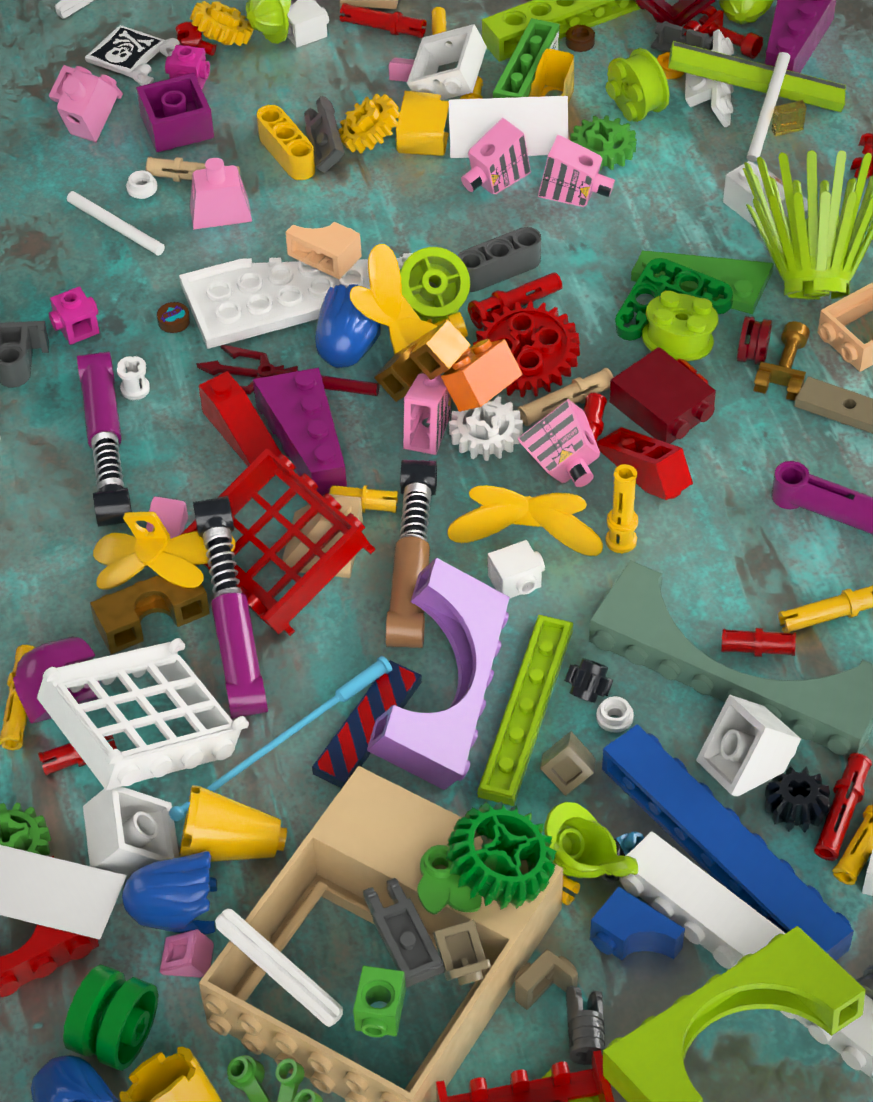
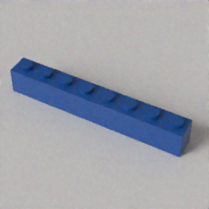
M637 724L603 748L602 770L711 877L783 932L787 933L796 926L801 928L835 961L850 950L854 930L851 928L846 917L839 912L835 913L823 901L820 893L814 887L807 886L795 875L793 868L787 861L779 860L768 849L765 841L758 834L751 833L740 822L739 817L732 809L725 808L718 802L706 784L697 782L688 773L682 761L678 758H672L662 748L661 743L653 734H647Z

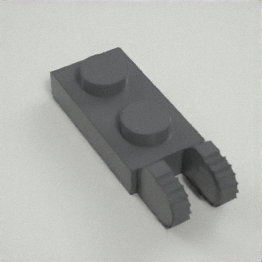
M320 96L316 101L318 113L311 108H308L304 113L305 129L308 139L314 148L315 166L318 170L326 173L334 164L340 161L345 152L334 116V106L328 98Z
M393 878L386 881L388 894L393 900L394 905L383 908L379 896L373 887L363 890V894L373 917V922L397 970L404 971L405 987L408 988L444 973V964L410 898L407 899L398 880Z

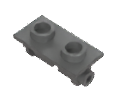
M664 21L663 23L658 22L656 25L655 34H658V36L651 45L652 49L664 53L670 52L673 41L712 50L713 38H710L707 33L704 34L688 29L685 36L683 35V27Z

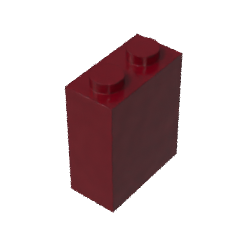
M658 347L611 379L609 402L652 437L671 444L676 439L679 440L686 436L689 430L700 422H706L710 419L715 410L716 390Z

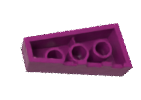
M777 0L766 50L765 65L775 67L778 54L785 52L790 55L787 70L801 73L834 20L836 0Z
M319 367L253 379L256 407L260 414L265 416L272 433L278 437L286 456H289L293 461L298 475L307 474L318 485L319 488L316 491L322 496L329 493L331 486L347 487L345 463Z

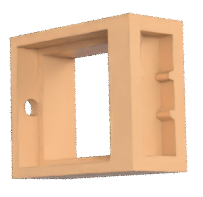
M873 282L822 309L819 318L817 333L821 339L829 343L841 354L846 362L852 364L859 372L873 365V340L864 344L845 325L873 311Z

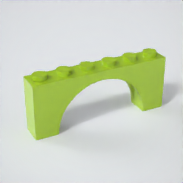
M796 926L785 934L776 935L767 946L756 953L745 955L734 967L723 974L712 976L703 987L692 994L679 997L664 1012L657 1016L648 1017L641 1023L639 1028L625 1037H617L612 1040L606 1049L603 1050V1076L627 1102H703V1098L696 1091L686 1073L684 1058L697 1035L711 1023L740 1011L772 1009L806 1018L832 1036L863 1015L866 989L801 928Z

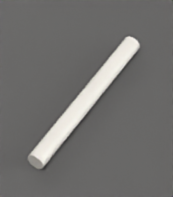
M780 52L778 54L747 154L749 161L757 162V157L761 154L790 60L788 53Z
M71 191L68 194L67 202L154 254L159 256L163 253L165 249L164 244L78 193Z

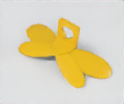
M378 244L373 247L368 257L370 289L362 286L353 287L350 291V300L355 308L365 317L389 328L394 354L436 328L437 325L422 321L403 297L401 275L394 252L385 244Z
M476 486L469 491V496L483 506L460 516L450 524L447 530L450 540L457 543H469L489 537L511 524L543 527L558 541L583 555L598 556L603 550V543L600 537L590 527L572 515L584 510L587 506L586 501L582 497L570 493H550L536 497H525L502 487Z
M155 512L124 513L123 519L134 536L125 533L107 534L96 543L93 550L95 560L107 566L100 572L96 580L97 587L102 590L112 589L124 584L146 566L172 584L183 588H196L202 584L204 575L195 565L207 564L209 560L206 556L208 550L204 546L203 538L199 537L198 531L170 538V534ZM146 521L155 528H153L152 532H148L146 528L139 526L136 522ZM232 536L231 544H233V548L231 549V552H233L235 548V539Z

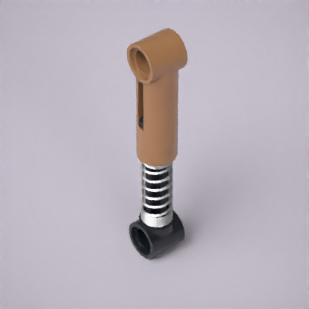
M402 460L400 491L401 494H404L403 514L401 517V536L395 545L390 609L387 612L386 647L423 648L425 611L413 604L411 598L419 573L429 565L430 546L426 541L428 538L426 533L428 532V511L430 510L431 496L436 495L437 461Z

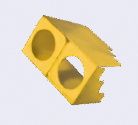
M546 49L537 66L529 97H545L549 91L560 90L563 92L561 96H568L569 104L574 92V55L569 52Z
M405 90L400 110L401 116L398 118L399 124L396 126L398 153L445 155L449 133L444 132L449 101H441L440 94Z

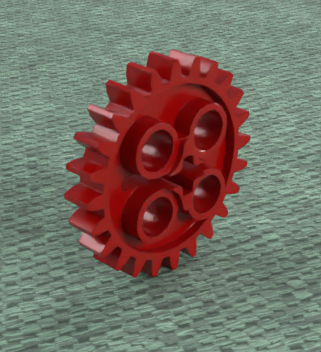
M529 301L527 308L522 309L520 303L516 302L515 310L513 311L503 306L504 314L502 316L494 312L491 313L493 323L488 321L482 322L483 331H476L477 341L473 342V345L485 339H490L491 342L505 339L523 374L506 387L508 396H511L516 389L519 390L521 398H524L527 390H531L536 397L541 387L549 393L551 392L550 384L552 382L559 386L563 385L561 375L571 377V367L578 366L577 356L581 354L579 333H576L574 322L569 323L567 314L559 316L557 307L552 308L548 312L546 303L543 302L536 309L533 302Z

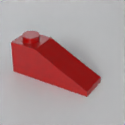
M228 371L198 385L203 414L247 466L266 448L277 457L281 454L247 394Z
M623 427L597 441L599 451L617 467L627 464L636 469V484L646 493L668 500L679 496L682 490L693 484L681 447Z

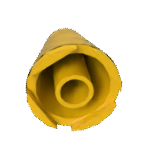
M192 785L188 801L190 805L184 822L180 857L209 851L211 862L275 858L277 850L284 851L287 828L281 827V819L201 786Z

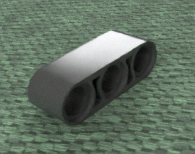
M523 227L460 252L458 257L464 262L470 276L469 292L479 291L536 268L541 263L540 232L532 227Z

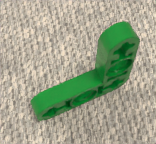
M655 258L646 265L615 318L616 333L620 338L628 341L636 340L642 336L643 328L649 321L646 317L648 304L643 305L636 300L641 294H650L656 298L661 296V293L664 291H674L680 294L705 298L712 302V307L716 310L717 314H724L731 309L733 304L732 288L723 281L668 259ZM661 271L665 272V275L661 274L659 278L654 277V274H659ZM685 281H694L698 287L688 292L682 290L680 285ZM719 294L724 295V299L719 298L718 301H713V297L717 298ZM634 312L637 313L635 317L636 325L631 324L629 328L625 327V323L629 324L632 321Z

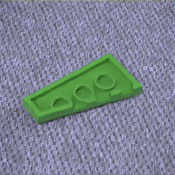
M642 250L631 271V281L637 282L644 268L651 260L655 258L668 259L727 283L733 291L731 309L753 315L773 273L774 263ZM661 271L659 274H654V277L659 278L661 274L665 275V272ZM685 281L680 285L682 290L688 292L698 287L694 281ZM719 294L717 298L713 297V301H718L719 298L724 299V295Z

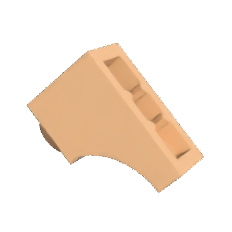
M333 222L330 226L315 229L292 225L286 231L287 253L289 256L337 279H340L362 257L360 233L336 222Z

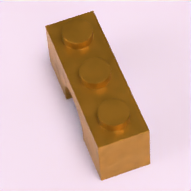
M447 320L397 352L374 378L397 402L406 396L418 374L423 373L430 380L450 369L470 344L462 336L461 332Z
M159 575L144 581H138L132 586L112 594H106L90 602L95 626L111 655L144 641L140 622L151 613L160 612L169 615L177 627L210 614L207 592L202 584L196 588H183L168 582Z

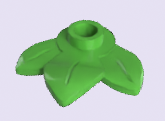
M436 845L428 849L420 861V871L423 877L417 887L418 897L426 911L435 915L447 904L461 912L478 911L482 904V896L477 895L470 899L471 889L468 886L458 888V880L461 876L450 874V866L453 862L446 859L449 847ZM444 865L446 869H436L434 867Z

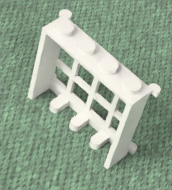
M180 638L167 643L67 666L50 667L43 674L37 699L106 791L231 757L241 730L249 726V722L244 716H240L233 721L186 662L178 655V651L185 649V643ZM147 670L159 685L139 689L128 674L132 673L134 677L139 678ZM118 677L129 692L109 697L98 681L101 680L104 685H109ZM85 684H88L99 699L78 704L67 688L76 693L82 690ZM166 693L177 708L158 713L146 697ZM136 700L148 716L128 721L116 705ZM106 708L117 724L97 728L85 712ZM184 716L196 732L176 737L165 721ZM155 724L167 740L146 745L135 729ZM125 732L136 748L120 752L118 749L113 750L104 737Z

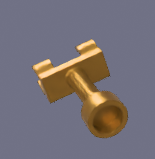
M791 321L784 326L781 340L785 347L779 365L761 362L755 377L753 391L766 394L769 382L788 387L786 399L795 401L804 384L806 372L791 369L797 350L805 347L810 335V330L805 324Z

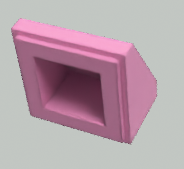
M404 58L392 59L389 62V80L407 82L415 60Z
M153 497L149 512L157 514L170 534V538L179 536L183 532L188 520L186 503L180 500ZM147 522L146 529L148 532H152L155 527Z
M198 929L166 937L160 973L169 976L203 977L211 967L214 948L213 941Z

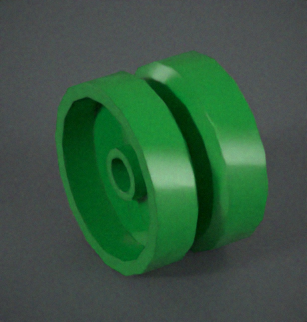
M102 964L94 967L83 979L68 1010L63 1034L65 1048L89 1058L96 1054L98 1062L117 1070L123 1071L129 1067L139 1055L152 1028L158 1007L159 994L157 986L135 977L126 981L124 973Z

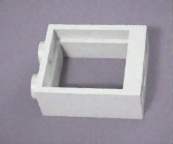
M475 24L422 38L407 81L411 91L440 94V100L473 93L487 48ZM459 61L457 68L437 73L439 66Z

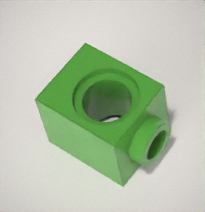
M363 965L353 1009L356 1031H362L371 1037L397 1036L406 993L404 971ZM377 1001H383L387 1003V1005L382 1008H374L370 1006L372 1003Z

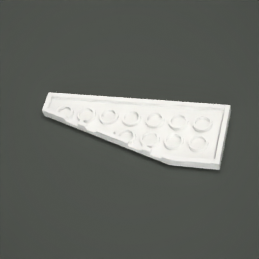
M404 253L403 257L396 258L399 270L413 253ZM252 258L238 259L179 275L180 284L207 349L318 319L322 303L330 287L334 288L336 285L342 284L347 288L350 284H355L370 289L368 259L358 260L340 279L301 261L282 262L281 258H269L268 263H252ZM429 282L430 286L436 287L434 283Z

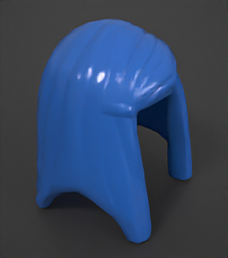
M342 284L336 285L334 288L330 287L319 313L315 335L317 353L325 362L335 368H345L358 363L376 342L381 332L380 323L365 317L351 302L350 291L353 287L358 286L355 284H350L347 288Z
M204 851L179 858L153 862L133 872L126 881L122 892L123 905L126 912L143 927L175 933H184L196 929L204 935L214 933L216 931L215 921L194 920L209 910L210 901L207 899L208 893L217 891V880L210 877V852Z
M67 1055L52 1058L32 1079L31 1094L34 1102H120L96 1070L86 1060L77 1056Z

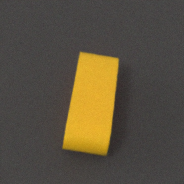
M266 105L259 108L256 116L260 142L291 178L295 180L311 178L315 174L314 148L312 143L279 106Z

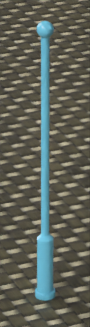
M384 656L377 658L375 663L338 688L334 697L220 777L206 789L214 792L338 702H346L383 674L391 672L392 666ZM187 801L181 806L172 807L169 811L171 819L180 821L188 810L190 802Z

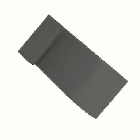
M45 321L0 323V383L3 386L10 388L20 387L29 380L33 349L41 348L42 353H49V339Z

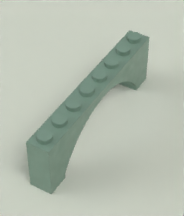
M632 560L629 561L590 619L589 642L595 644L601 650L611 651L627 658L635 665L645 666L660 673L669 680L681 682L692 687L700 694L710 695L723 702H726L728 696L732 695L763 705L801 739L816 742L829 748L837 755L849 757L852 753H860L873 731L872 663L862 659L859 666L842 673L807 680L766 679L728 668L711 659L695 647L676 626L661 594L662 573Z

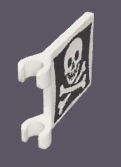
M120 25L86 55L85 60L88 63L129 76L143 86L154 81L153 77L148 76L152 69L146 63L159 51L166 57L171 56L175 46L180 45V42L176 38L164 40Z

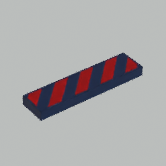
M390 660L389 663L392 666V671L388 674H383L374 681L312 766L313 775L342 788L358 766L362 767L371 754L367 751L376 719L392 705L404 708L422 683L421 674Z

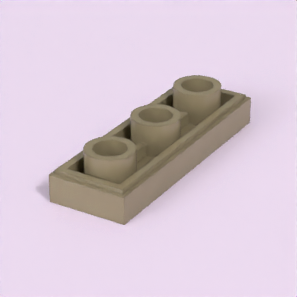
M809 376L807 377L795 399L794 407L873 434V398Z

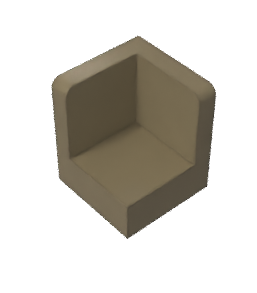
M570 731L543 753L540 769L566 796L594 773L596 759L573 732Z

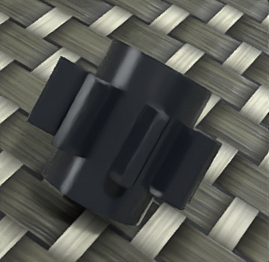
M582 658L580 666L570 664L564 680L572 684L569 693L593 703L596 702L598 695L602 697L608 696L613 683V679L606 677L608 667L586 658Z

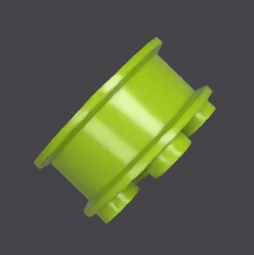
M638 48L631 52L629 58L618 57L609 63L607 72L608 82L605 85L606 92L611 99H614L628 121L638 122L646 117L647 112H661L666 109L669 103L668 82L661 65L648 50Z
M441 247L422 248L411 254L400 269L402 295L422 321L427 322L428 319H432V323L435 324L448 319L447 316L457 313L467 299L470 290L468 270L464 262L447 249ZM429 282L434 283L437 288L430 286Z
M664 291L661 293V296L649 302L646 309V317L649 323L642 331V340L648 349L653 351L660 347L674 359H683L685 361L701 359L712 351L714 338L711 332L716 329L719 318L710 300L674 291Z

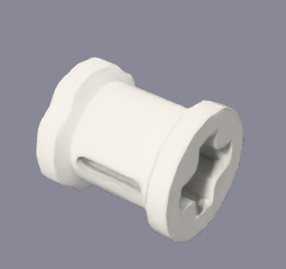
M128 356L121 359L117 364V374L122 379L120 385L121 394L129 400L144 398L150 391L149 381L145 378L146 362L138 356Z

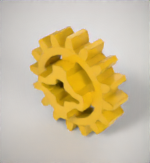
M202 1V4L197 2L190 16V19L193 20L191 24L198 26L197 30L203 32L206 38L216 40L224 45H232L233 42L239 46H242V43L248 44L254 30L249 21L245 20L246 16L241 15L238 9L228 7L216 1L211 4L206 1Z
M375 94L372 100L365 97L361 105L359 103L354 104L355 109L345 113L347 115L346 119L340 121L342 128L338 131L342 143L352 153L356 150L359 153H363L366 147L371 151L377 142L382 144L384 143L383 138L385 136L393 134L391 130L393 127L398 126L399 123L396 119L401 114L398 111V106L386 94L381 97L379 94Z

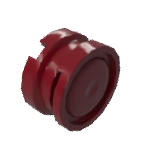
M745 316L739 341L737 361L746 362L747 360H753L757 365L765 362L771 336L772 320L763 319L762 322L755 321L754 317Z

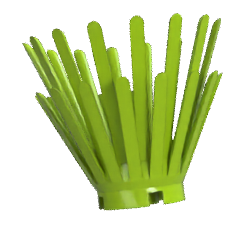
M814 150L807 152V219H805L801 182L799 180L792 181L786 153L781 152L778 158L788 217L784 214L777 183L774 178L769 176L765 160L760 156L757 157L758 168L772 215L758 177L754 174L751 165L745 162L743 171L754 196L753 205L756 212L749 204H746L784 281V296L788 295L789 298L821 300V297L829 296L830 292L831 299L844 298L850 295V281L873 239V175L869 179L858 212L872 159L871 153L863 156L857 182L855 178H851L847 182L840 217L839 209L846 163L845 151L840 150L836 156L832 195L829 192V182L827 180L820 182L819 209L817 154Z

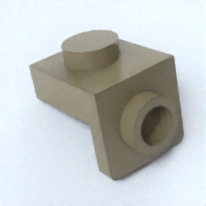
M474 920L433 932L438 953L444 964V973L447 981L457 978L461 986L484 979L482 970L491 968L490 960L485 958Z
M546 949L532 964L526 963L515 976V1001L528 1010L553 983L564 992H566L567 987H578V973L575 966L564 956L557 957L550 950Z

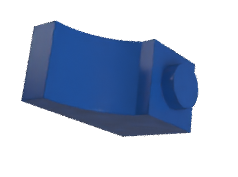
M618 886L591 919L590 940L604 954H613L622 961L627 955L641 951L660 953L674 960L683 948L685 928Z

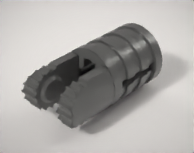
M570 986L566 990L569 1058L577 1064L592 1065L593 1051L601 1050L603 1055V1050L606 1049L602 992L593 990L589 994L588 1010H583L582 990L579 987Z

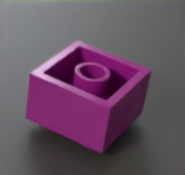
M194 73L136 87L140 115L156 153L215 138L211 109Z

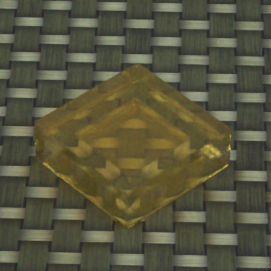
M803 100L774 106L772 131L775 136L804 130L807 106Z

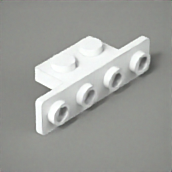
M720 29L713 31V49L711 51L732 56L734 54V47L728 37L725 38ZM686 73L685 100L689 106L692 107L711 99V108L723 127L730 126L731 113H733L731 93L734 92L733 85Z

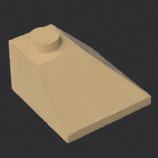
M330 494L342 506L339 510L342 514L347 516L349 513H352L363 524L361 497ZM309 504L294 513L293 525L311 508ZM317 513L300 531L316 544L333 525L321 514ZM339 532L322 551L326 553L344 534ZM294 536L286 544L282 560L292 568L310 549ZM315 556L300 572L306 573L320 558ZM355 556L335 577H351Z

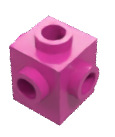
M176 45L172 55L166 59V74H169L171 79L194 73L201 89H203L210 73V63L206 61L205 48Z
M80 286L50 297L52 311L48 313L49 319L55 331L61 330L69 345L99 334L96 303L91 296L86 297Z

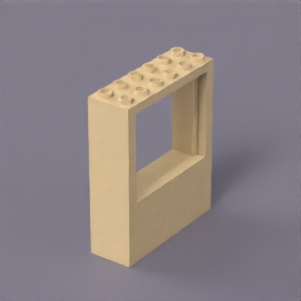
M358 766L245 921L282 952L321 897L374 924L373 917L364 898L363 890L373 887L379 896L383 908L394 905V902L388 894L386 881L396 878L407 899L410 898L436 950L437 946L433 936L434 931L474 920L485 958L490 960L491 968L482 970L484 979L475 981L405 1089L246 1002L266 972L231 941L228 942L199 982L207 1024L220 1035L227 1036V1034H230L241 1040L242 1045L250 1052L257 1055L264 1053L275 1059L277 1065L284 1059H293L303 1066L304 1076L309 1078L310 1082L318 1090L327 1094L332 1091L343 1097L346 1102H437L436 1082L444 1080L445 1087L448 1086L510 990L518 971L528 962L561 911L563 868L556 865L546 889L543 892L541 891L534 901L530 903L525 901L517 909L509 903L507 907L501 910L495 900L485 907L484 897H482V904L478 911L461 912L447 904L440 912L433 915L426 911L418 897L417 887L423 877L420 871V861L424 853L431 847L436 845L448 846V838L452 831H454L453 828L456 822L462 817ZM481 836L474 838L475 850L482 849L483 840ZM526 860L521 861L522 865L519 868L522 875L528 873ZM444 865L434 867L436 869H446ZM293 1068L290 1069L288 1073L292 1074Z

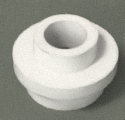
M136 171L128 178L126 184L127 192L134 198H148L157 191V181L148 171Z
M609 697L597 708V722L606 731L622 732L633 723V709L621 697ZM616 715L619 716V718H612L610 716Z

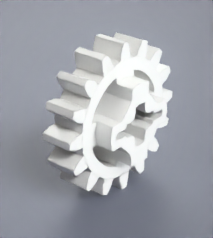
M499 396L494 401H488L478 408L460 412L452 411L451 421H449V435H451L452 444H459V452L461 454L469 450L472 459L476 458L478 454H483L485 461H488L490 454H495L500 459L502 458L503 450L510 453L513 452V444H520L517 438L523 434V420H520V411H513V403L511 402L502 405L501 397Z

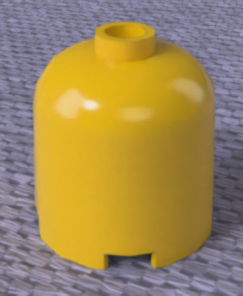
M183 1046L177 1048L178 1054L165 1057L161 1051L144 1061L129 1075L128 1078L132 1082L130 1088L125 1092L121 1091L119 1094L121 1102L222 1101L192 1051Z

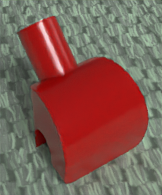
M184 22L176 26V36L180 45L205 48V54L210 56L215 54L216 45L202 40V32L197 30L198 26L192 25V22Z

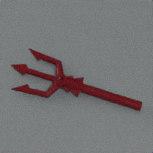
M221 345L220 347L233 359L241 356L260 360V366L257 369L221 365L218 360L196 363L197 368L213 376L228 371L229 374L258 379L299 371L298 366L285 369L284 365L274 367L270 364L266 353L228 345ZM321 375L324 389L371 396H378L379 383ZM253 381L248 386H241L247 395L254 392Z

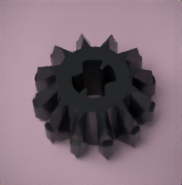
M790 765L786 770V774L782 773L774 777L765 790L766 813L773 814L774 825L785 822L788 832L794 826H799L804 833L809 829L810 824L819 827L823 816H826L830 809L829 785L822 784L821 774L810 776L807 766L800 773L796 772Z

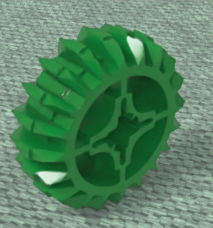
M502 801L496 804L494 808L485 802L478 810L472 807L464 817L458 819L453 828L454 831H452L448 838L447 845L449 849L446 859L453 862L450 866V874L461 876L458 880V888L468 886L471 889L470 899L480 895L484 897L485 907L495 900L501 910L507 907L509 903L517 909L525 901L528 903L534 901L539 893L546 889L549 879L555 871L556 865L552 862L555 859L556 851L549 848L552 844V836L541 834L544 830V823L534 825L531 822L532 812L523 816L518 813L517 805L511 807L509 811L506 810ZM481 836L483 840L482 849L475 850L474 838ZM522 860H526L528 865V873L522 875L519 869L522 865Z

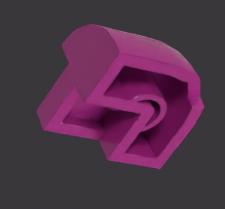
M72 636L41 644L25 653L18 662L16 676L13 678L16 693L31 724L51 719V716L37 699L45 670L50 667L58 668L92 660L95 657L89 644L82 638ZM85 684L82 690L76 693L67 688L78 704L99 699L88 684Z

